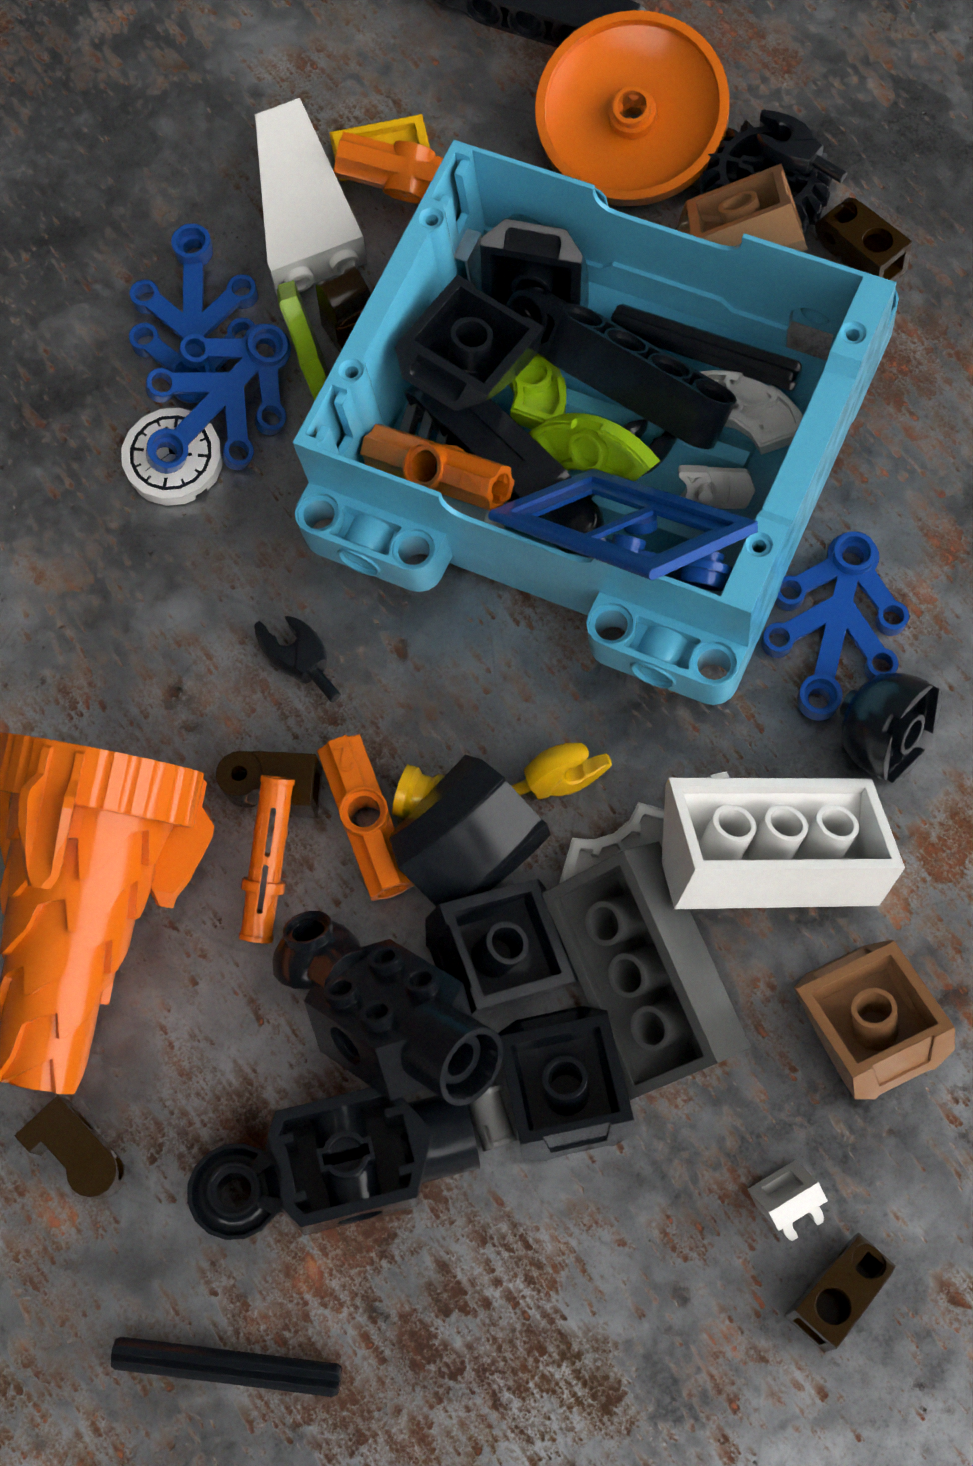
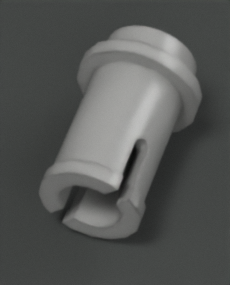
M496 1079L481 1097L468 1104L482 1143L481 1148L483 1152L518 1140L516 1134L514 1135L500 1091L505 1090L504 1085H497Z

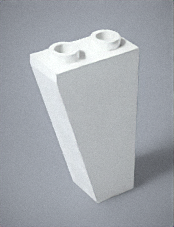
M297 98L255 114L267 263L276 294L278 285L294 280L298 291L302 292L316 282L335 275H342L344 270L352 265L357 269L359 266L368 263L362 232L301 99Z

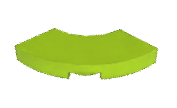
M292 280L278 285V304L295 346L301 370L315 400L329 372L296 283Z
M537 354L523 371L508 384L514 398L510 409V417L518 425L529 429H534L542 422L554 416L566 413L565 378L562 377L558 367L554 366L542 355Z
M585 413L561 414L542 422L528 432L567 471H588L594 468L635 482L660 462L653 451L630 431L596 415Z

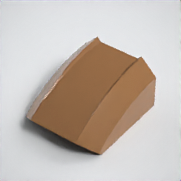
M782 164L687 200L683 206L676 229L726 246H737L742 243V236L745 233L798 251L808 250L802 224Z
M894 940L864 945L806 973L793 987L816 1034L854 1099L876 1100L880 1094L929 1070H935L955 1050L954 1025Z

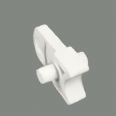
M680 465L678 467L679 478L686 484L685 491L680 495L681 497L718 509H744L748 506L755 493V487L748 469L707 467L703 465Z

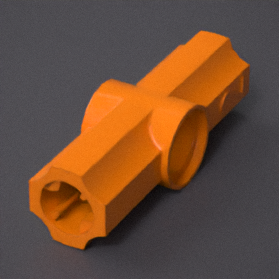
M343 131L333 171L336 177L381 188L386 195L394 199L419 204L443 158L436 156L432 149L418 143L395 141L393 145Z
M375 424L372 431L364 436L360 451L365 465L489 511L502 506L511 498L515 482L511 475V467L467 453L457 445L440 444L386 425Z
M360 734L354 736L344 735L328 741L326 745L317 750V754L370 899L375 901L400 895L415 885L397 866L389 839L391 833L395 830V826ZM362 808H375L380 812L379 818L371 826L359 827L352 823L353 816Z

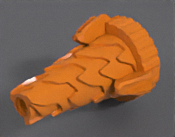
M0 732V848L5 866L0 888L1 910L4 915L0 954H2L4 959L0 977V1082L56 1094H75L87 1067L100 1004L109 1005L115 973L128 952L135 920L140 918L149 894H151L156 905L174 908L178 895L191 880L213 838L215 826L202 807L207 782L203 779L204 773L129 754L51 739Z

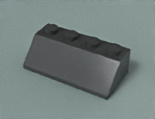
M659 841L623 850L541 893L590 1007L604 1009L608 1012L630 1100L751 1048L690 909H674L662 866V847Z

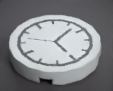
M179 407L166 408L143 416L128 431L121 447L122 467L130 484L147 501L165 506L187 504L197 499L196 495L202 493L205 489L208 491L216 483L223 466L222 445L211 423L188 445V455L183 467L174 473L164 474L154 470L147 462V442L150 436L159 429H175L191 411ZM167 447L160 448L156 452L157 456L165 462L172 461L176 457L173 450Z

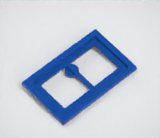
M594 468L492 509L488 514V518L494 522L649 580H655L758 532V522ZM591 494L639 509L585 534L538 517ZM657 516L705 532L652 557L600 539L623 528L625 532L633 535L652 533L658 528Z

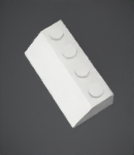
M668 778L665 784L662 866L674 909L880 906L905 869L872 779Z

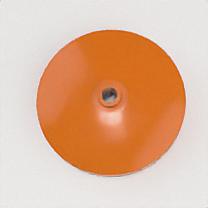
M630 10L611 13L599 17L574 31L561 43L549 59L543 70L536 93L535 119L543 151L556 173L595 185V188L604 193L608 204L631 207L657 203L682 192L700 178L703 171H706L711 158L708 154L718 152L719 144L725 138L729 122V87L723 65L714 49L701 34L686 23L674 17L652 11ZM633 114L639 115V117L634 119L632 117L627 118Z

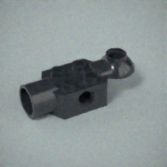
M321 911L300 913L292 917L285 924L283 936L273 954V975L285 986L293 989H310L304 1003L320 1052L389 1100L429 1089L450 1104L461 1106L477 1100L489 1089L501 1068L503 1043L497 1032L472 1017L463 982L391 939L361 947L359 940L347 927L332 921L326 913Z
M369 1087L275 1111L267 1135L268 1139L265 1145L267 1151H262L244 1143L224 1144L209 1151L194 1166L187 1184V1204L194 1221L208 1234L224 1240L246 1239L261 1232L275 1216L284 1214L306 1236L417 1207L423 1183L480 1169L477 1144L467 1105H452L438 1095L408 1103L403 1097L389 1100L374 1088ZM242 1179L250 1183L251 1194L245 1204L234 1208L222 1204L221 1193L228 1182Z

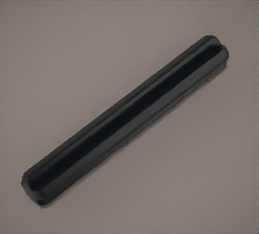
M625 304L618 305L614 313H612L610 321L659 349L726 371L741 372L744 377L769 385L772 384L787 391H793L801 378L802 364L797 360Z
M129 1337L116 1338L111 1353V1367L114 1370L327 1397L338 1395L342 1379V1367L338 1363Z

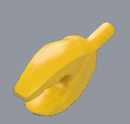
M564 743L539 753L524 768L526 779L511 786L520 796L532 791L538 800L548 798L550 795H569L587 787L612 766V761L606 753L587 759L589 757V750L583 743Z

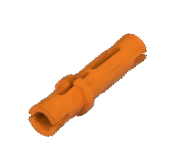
M261 775L248 877H243L241 882V889L246 891L239 939L254 943H273L278 896L285 893L286 883L281 881L288 835L292 789L295 785V779ZM271 808H275L276 815L271 852L267 853L265 849ZM267 865L268 874L263 908L259 909L258 901L263 866Z

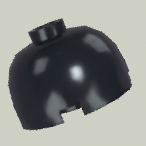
M885 673L871 678L858 691L855 689L851 690L841 704L839 716L843 719L841 730L845 750L857 766L870 775L891 783L899 782L912 770L925 751L921 747H915L923 730L934 733L942 707V692L939 688L929 684L928 681L906 673Z

